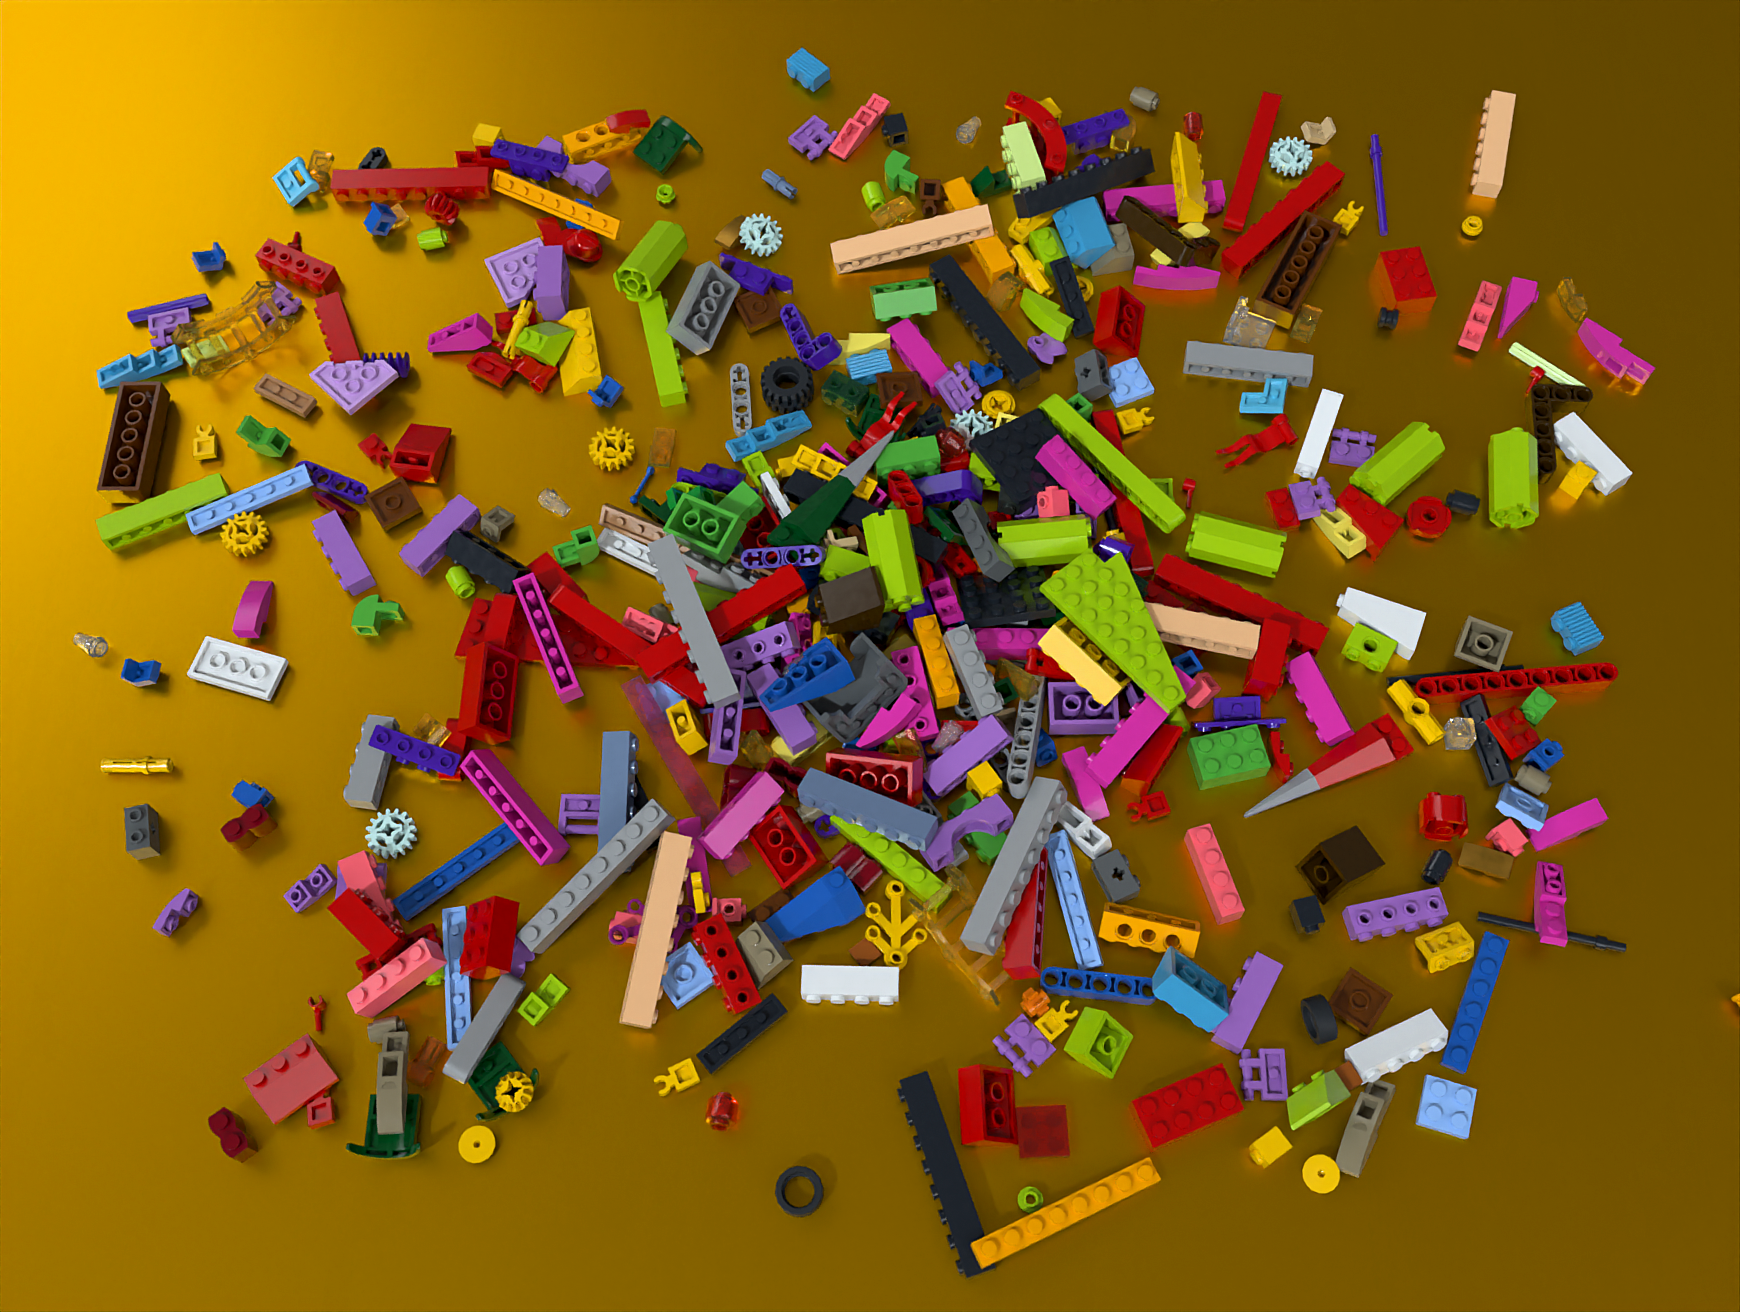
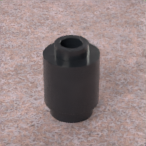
M1454 489L1452 493H1448L1445 505L1448 506L1450 511L1467 516L1470 514L1475 515L1480 505V498H1476L1474 494Z
M1443 849L1432 850L1421 870V878L1434 886H1438L1440 882H1443L1453 864L1450 853Z

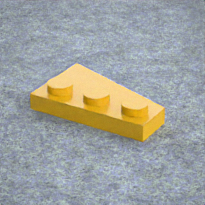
M1061 207L1031 218L1018 219L1017 216L1008 229L1009 236L1024 245L1029 241L1030 232L1045 228L1053 222L1052 215Z

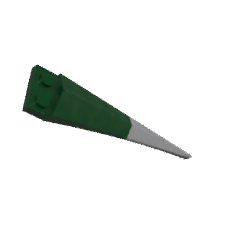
M894 430L784 517L781 523L767 536V542L774 547L819 545L857 486L894 436ZM791 550L788 557L796 562L799 555L797 551ZM804 553L805 558L810 557L813 553Z

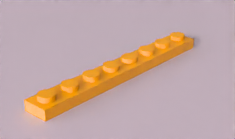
M495 169L491 189L611 239L620 240L624 220L503 170Z
M1147 1157L972 1242L970 1246L981 1269L1160 1182L1161 1178L1150 1157Z

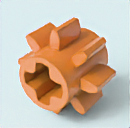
M1030 987L1022 993L1023 1001L1020 1005L1031 1018L1036 1014L1041 1018L1048 1012L1049 1007L1047 1004L1050 1003V999L1041 988L1034 991Z

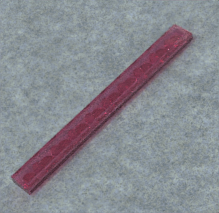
M639 675L620 685L621 689L696 817L700 816L702 828L705 830L720 814V810L688 755L676 742L671 726L643 678ZM739 842L735 845L733 854L727 859L721 860L731 878L751 867V863Z

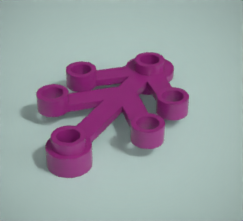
M639 899L630 900L627 904V910L631 914L638 913L643 916L645 906L642 905ZM632 902H636L639 905L638 910L634 911L631 909L630 905ZM677 906L676 914H679V920L676 929H674L671 938H674V949L671 952H667V954H672L677 950V943L685 929H690L697 924L699 914H696V909L693 906ZM684 913L690 915V921L683 920L682 916ZM641 924L625 928L623 925H615L609 930L608 939L614 945H621L627 938L639 934ZM614 932H620L622 938L616 940L613 937Z

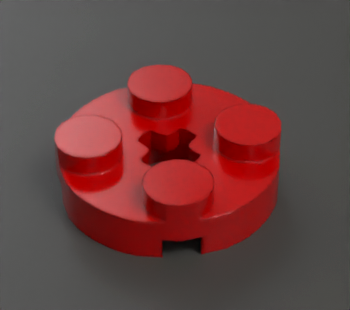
M1422 496L1409 505L1406 511L1405 518L1409 526V532L1424 538L1441 537L1451 523L1452 515L1448 507L1446 509L1442 504L1443 501L1436 497ZM1428 513L1434 520H1426L1424 516Z

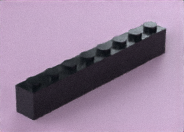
M1142 146L1130 148L1129 153L1124 151L1114 154L1115 158H1102L1099 160V164L1089 163L1083 165L1084 169L1082 170L1079 168L1069 170L1068 175H1055L1049 182L1048 180L1036 182L1035 187L1030 185L1020 188V192L1013 194L1018 219L1037 216L1155 172L1150 148L1142 149Z
M949 254L930 264L928 278L937 286L941 297L947 299L950 303L952 311L958 313L961 317L963 325L966 328L969 327L974 339L983 345L985 353L989 357L991 356L996 366L1005 373L1009 384L1015 386L1018 391H1021L1039 381L1041 368L952 256Z
M796 468L784 485L783 493L790 502L799 506L828 483V481L820 480L810 472ZM851 495L835 519L834 524L846 530L856 525L860 531L864 532L862 519L877 512L879 516L885 515V509L876 508L865 499H858ZM910 524L915 553L931 564L935 574L948 554V543L943 538L933 536L923 528Z
M928 1071L899 1080L900 1088L896 1089L900 1102L906 1103L908 1112L904 1114L908 1126H914L916 1136H913L916 1150H922L925 1160H922L921 1164L925 1176L929 1174L931 1176L933 1184L929 1185L932 1197L934 1200H939L942 1208L938 1210L942 1225L947 1224L950 1234L946 1235L949 1247L951 1251L956 1249L959 1259L955 1260L959 1276L964 1275L967 1281L995 1271V1263L981 1269L970 1246L972 1242L985 1237Z

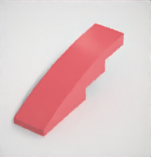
M873 93L865 107L861 106L854 118L848 119L828 149L829 152L844 160L849 157L879 123L891 106L890 101Z
M1482 280L1458 345L1478 352L1495 310L1502 286Z
M628 606L621 623L636 635L655 644L658 643L662 636L671 635L678 631L679 628Z

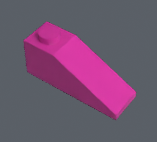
M1512 277L1506 290L1497 338L1502 339L1529 310L1531 304L1536 303L1539 296V291H1536V281Z
M479 313L473 314L430 334L427 350L429 352L476 350L492 342L493 327Z

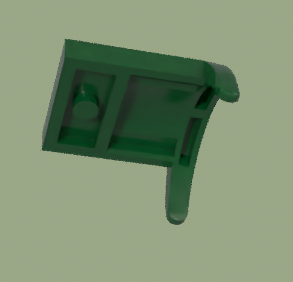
M661 115L633 153L664 175L688 143L699 153L703 149L683 127L669 117Z
M871 393L858 426L853 423L850 417H846L845 422L849 431L856 439L861 441L869 427L882 418L887 408L881 409L879 396ZM903 408L894 409L890 424ZM908 414L889 443L904 441L907 433L903 432L901 436L900 434Z
M959 500L951 501L948 510L931 506L925 509L923 513L928 518V523L941 532V537L946 542L969 545L952 513L958 507ZM994 532L990 535L994 539L997 536V533Z
M501 1041L485 1052L467 1081L488 1109L487 1112L476 1114V1118L479 1121L497 1120L510 1113L499 1107V1103L495 1099L497 1091L495 1087L499 1084L500 1078L507 1075L508 1072H522L526 1074ZM536 1068L532 1070L530 1076L533 1091L539 1082V1072ZM512 1085V1090L506 1095L515 1097V1093L522 1088H516Z
M370 1094L364 1146L347 1143L346 1150L355 1155L372 1159L396 1160L417 1156L421 1151L422 1143L417 1142L422 1096L420 1094L407 1095L404 1133L379 1135L377 1128V1094Z

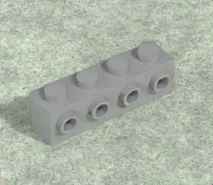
M965 624L945 632L943 640L977 720L979 721L986 715L999 714L1003 709L1004 701L1000 692L996 693L993 686L995 684L994 677L991 671L986 670L984 665L986 659L982 650L977 649L975 644L977 638L973 629L969 630L968 625Z
M368 714L366 722L362 724L361 741L356 745L355 762L350 766V780L343 792L344 799L351 807L378 810L392 754L371 747L368 743L376 725L399 732L400 725L394 717Z

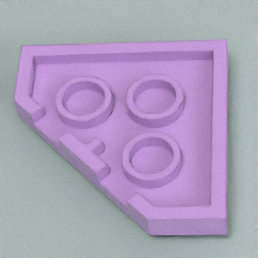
M540 237L484 259L507 308L520 304L522 300L527 301L535 285L534 272L537 271L535 255H538V246H544Z
M363 360L346 361V363L340 364L329 361L324 362L309 374L311 379L350 415L399 377L397 371L384 360H375L372 363H364Z

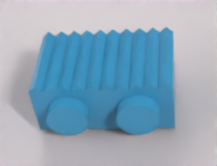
M802 47L787 59V72L789 76L799 80L805 88H809L812 92L830 79V68Z
M873 349L869 353L862 355L853 354L846 358V369L854 389L864 385L867 386L868 384L871 385L872 383L875 384L876 373H892V366L886 349Z
M1581 602L1562 608L1551 617L1552 628L1561 634L1564 639L1565 648L1572 651L1574 656L1597 647L1604 639V636L1601 635L1599 628L1591 620L1589 613L1586 612Z

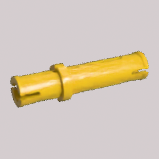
M522 300L517 315H514V323L502 351V355L505 358H508L509 354V359L515 358L517 347L514 344L518 340L519 334L529 325V316L534 307L530 301L525 305L526 300Z
M146 756L141 759L103 758L101 761V771L103 773L143 772L144 774H152L153 772L170 773L173 770V760L171 758L155 759L151 756Z

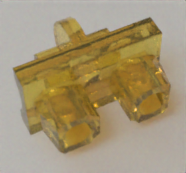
M752 729L749 734L740 733L738 748L743 751L745 760L749 761L754 769L761 772L763 763H768L769 759L773 757V748L769 744H765L756 730Z

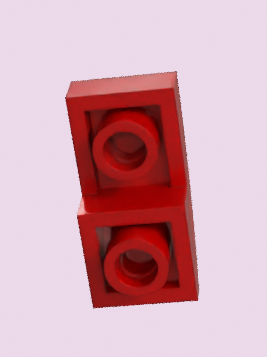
M646 109L628 110L606 117L610 133L629 134L630 127L649 128L651 123Z
M555 216L536 219V227L541 234L543 245L556 246V236L561 229Z
M1271 731L1267 738L1270 763L1279 781L1285 784L1289 777L1293 776L1294 764L1290 762V754H1283L1284 741L1280 740V732Z

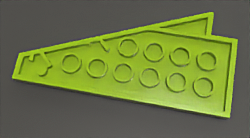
M1088 548L1040 585V591L1167 714H1170L1185 701V692L1120 551L1104 563Z

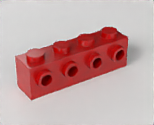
M270 238L266 240L255 255L259 262V267L265 272H273L280 278L289 279L300 287L305 286L316 294L328 295L340 280L335 266Z
M722 913L692 927L694 932L691 933L696 946L700 945L704 952L701 957L707 968L710 967L714 974L711 978L717 990L721 989L724 996L722 1003L727 1012L731 1011L733 1016L762 1002Z

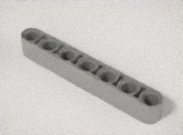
M1037 661L1036 664L1042 666V661ZM1024 673L1013 736L1014 740L1012 742L1007 771V783L1010 794L1017 799L1025 798L1032 784L1049 680L1048 677Z

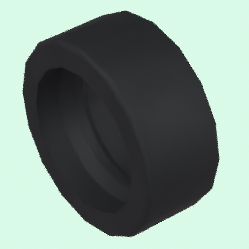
M1321 994L1302 999L1300 1006L1302 1018L1313 1042L1320 1045L1335 1040L1338 1037V1029L1335 1016L1327 999Z
M806 1166L788 1168L780 1175L776 1183L775 1195L777 1202L785 1213L793 1217L811 1215L819 1208L823 1200L824 1189L821 1179L814 1170ZM797 1176L809 1179L814 1186V1196L811 1202L802 1207L791 1205L785 1197L787 1183Z

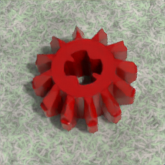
M433 193L428 198L424 207L426 214L432 220L443 225H452L459 216L460 211L458 204L453 202V199L448 198L447 195L443 196L441 193Z

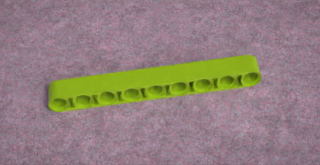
M1052 394L1037 406L1063 437L1162 531L1168 534L1186 520V516L1179 506L1058 394Z

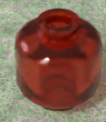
M954 427L941 428L935 434L939 452L945 457L957 458L964 452L966 448L965 436Z
M718 1092L717 1095L711 1096L707 1101L705 1121L715 1131L724 1132L729 1130V1128L736 1124L739 1103L730 1093Z

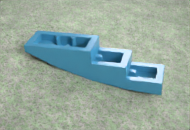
M174 344L160 352L151 349L137 357L128 354L96 371L99 388L119 386L120 382L144 380L183 364L181 348Z
M799 410L768 419L764 426L746 430L745 436L726 441L725 447L734 462L760 450L764 452L809 430L812 428V424L804 411Z

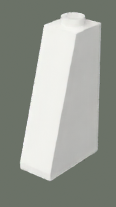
M1322 389L1293 473L1299 474L1304 478H1315L1344 396L1343 394Z
M1350 587L1347 588L1345 594L1340 593L1336 606L1340 607L1337 614L1339 617L1353 626L1357 622L1397 641L1398 644L1394 652L1404 659L1410 660L1420 636L1426 616L1425 612Z

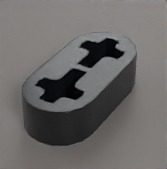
M381 147L372 148L359 164L358 169H383L388 162L385 150Z

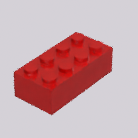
M487 642L467 648L457 732L490 745L510 740L519 664L518 656Z
M840 747L826 753L827 774L913 808L922 803V756Z
M1223 1063L1134 1099L1128 1106L1149 1153L1234 1118L1245 1110Z

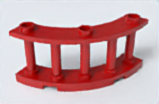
M1010 91L1004 108L1012 110V118H1008L1006 126L1020 123V114L1030 120L1031 126L1027 125L1046 180L1049 182L1053 176L1064 174L1067 145L1059 123L1045 107L1035 100L1020 93Z

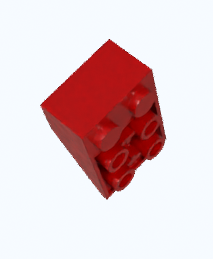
M411 423L393 450L389 467L394 477L397 479L402 476L404 480L436 484L452 429Z

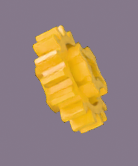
M612 427L611 431L604 428V433L597 431L598 437L591 438L593 444H589L590 457L595 465H600L602 470L606 466H608L609 471L615 466L617 470H620L621 464L627 466L626 460H633L632 454L635 453L634 440L631 439L629 432L624 433L623 428L619 431H616L615 427Z
M245 511L242 512V516L234 514L235 519L231 520L228 518L227 522L229 524L222 525L225 532L220 533L223 539L221 542L230 553L234 552L236 556H239L242 552L247 557L250 551L256 554L255 549H263L261 543L268 542L265 537L270 535L267 529L268 525L260 515L256 516L254 512H251L249 516Z

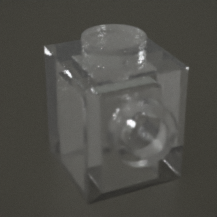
M1450 718L1443 727L1446 731L1444 736L1446 750H1469L1476 741L1473 718Z

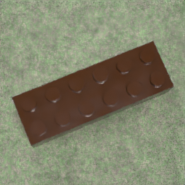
M1304 210L1257 295L1251 314L1290 329L1335 246L1342 225Z
M120 382L97 486V492L107 503H141L150 498L171 396L162 382Z

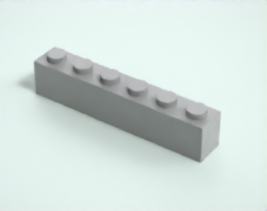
M1187 341L1183 373L1263 383L1266 382V378L1288 379L1289 386L1308 388L1312 378L1314 355L1291 353L1282 350L1273 351L1263 348L1229 346L1220 343L1211 344L1200 341Z

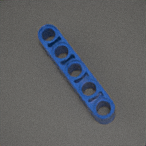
M1048 967L1043 970L1039 982L1041 989L1045 993L1139 1005H1151L1157 1000L1155 995L1146 996L1142 992L1144 987L1152 989V978ZM1053 976L1056 978L1057 983L1049 985L1046 983L1045 977ZM1078 979L1081 982V987H1072L1069 984V980ZM1100 981L1105 985L1106 989L1099 991L1094 988L1093 983ZM1120 984L1127 985L1130 992L1121 993L1117 986Z

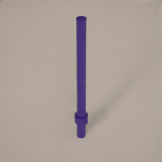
M1373 134L1371 135L1370 157L1373 159L1379 230L1381 236H1386L1388 234L1381 166L1382 147L1379 145V136Z

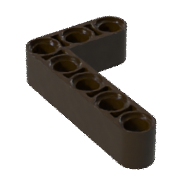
M1128 195L1123 197L1115 213L1119 220L1175 263L1183 267L1210 264L1221 246L1217 240L1211 237L1188 239L1140 201Z
M1535 384L1525 398L1527 432L1537 439L1538 484L1547 483L1557 467L1552 412H1574L1577 414L1584 412L1593 398V392L1590 388L1574 385Z

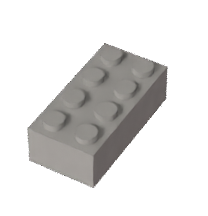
M711 261L698 266L666 332L696 355L709 351L739 290L740 284Z

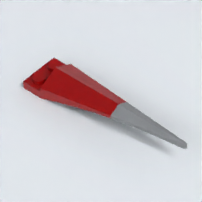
M1387 713L1373 722L1367 723L1355 732L1354 735L1348 737L1247 811L1244 817H1250L1322 788L1395 764L1411 755L1414 749L1392 717Z

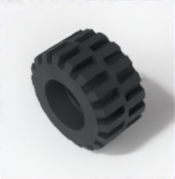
M786 356V359L780 357L777 358L776 362L773 360L769 362L770 366L766 365L764 367L760 380L762 395L768 407L772 406V410L775 412L780 410L781 414L802 410V407L806 408L808 402H811L813 399L812 395H814L813 376L810 367H806V363L803 361L799 362L798 358L791 359L789 356ZM785 382H793L797 384L796 386L789 389H783L778 387L780 384Z

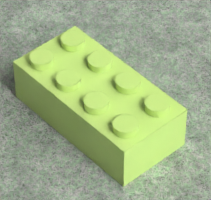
M1026 121L1004 126L1003 136H1000L1002 147L1005 149L1002 151V158L1004 163H1008L1006 164L1009 176L1012 175V187L1014 190L1017 189L1016 193H1018L1022 187L1030 185L1035 187L1036 182L1046 180V176Z

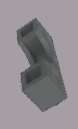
M969 498L965 499L952 513L983 574L1000 582L1015 567L1008 553L990 535L987 525L991 520L984 507Z

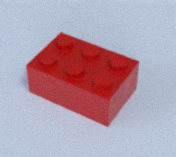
M1420 246L1380 252L1375 264V270L1388 309H1399V315L1431 311L1437 294Z
M1264 618L1260 625L1257 651L1253 659H1249L1241 696L1259 695L1260 701L1268 703L1271 696H1276L1278 687L1281 688L1284 680V674H1281L1283 667H1286L1289 657L1285 652L1287 647H1290L1293 635L1290 634L1291 625Z
M348 887L327 909L377 960L387 963L408 943L404 938L406 933L397 924L395 925L387 921L390 916L382 908H378L376 905L373 906L371 902L374 900L364 890L361 891L359 888L354 890Z
M495 895L469 906L466 913V931L463 935V954L459 961L461 975L488 980L511 971L520 902Z

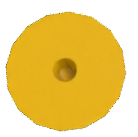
M481 1125L472 1126L467 1129L459 1140L461 1156L471 1163H481L487 1160L495 1149L493 1132Z
M1314 1155L1304 1163L1302 1170L1303 1179L1312 1191L1328 1193L1337 1187L1340 1180V1170L1337 1163L1331 1157Z

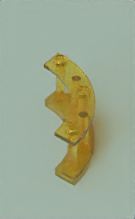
M256 281L253 287L241 298L243 301L235 308L230 306L216 314V318L211 321L205 322L202 319L177 325L170 338L174 344L184 343L188 345L197 361L191 372L193 376H207L238 365L246 360H252L257 357V354L271 346L285 332L291 329L292 324L297 318L295 315L283 316L272 299V294L277 288L274 281ZM264 303H266L275 318L268 328H266L257 313ZM248 316L251 317L260 332V335L249 343L238 326V323ZM227 329H231L241 346L229 353L225 351L216 336ZM204 338L209 339L219 356L205 359L195 341Z
M950 863L944 869L948 879L943 887L922 905L912 897L908 900L913 908L911 913L917 921L923 923L942 948V956L949 963L953 961L962 973L978 988L977 992L986 1002L990 1000L998 1006L1000 1002L995 991L1010 978L1009 974L1003 970L987 984L976 973L1001 951L1005 952V934H1003L1002 942L994 956L983 954L969 967L958 954L966 946L962 940L958 939L951 946L941 933L944 928L965 910L973 911L977 902L976 899L979 897L966 875ZM957 890L961 896L959 899L960 903L935 924L928 912L950 892Z

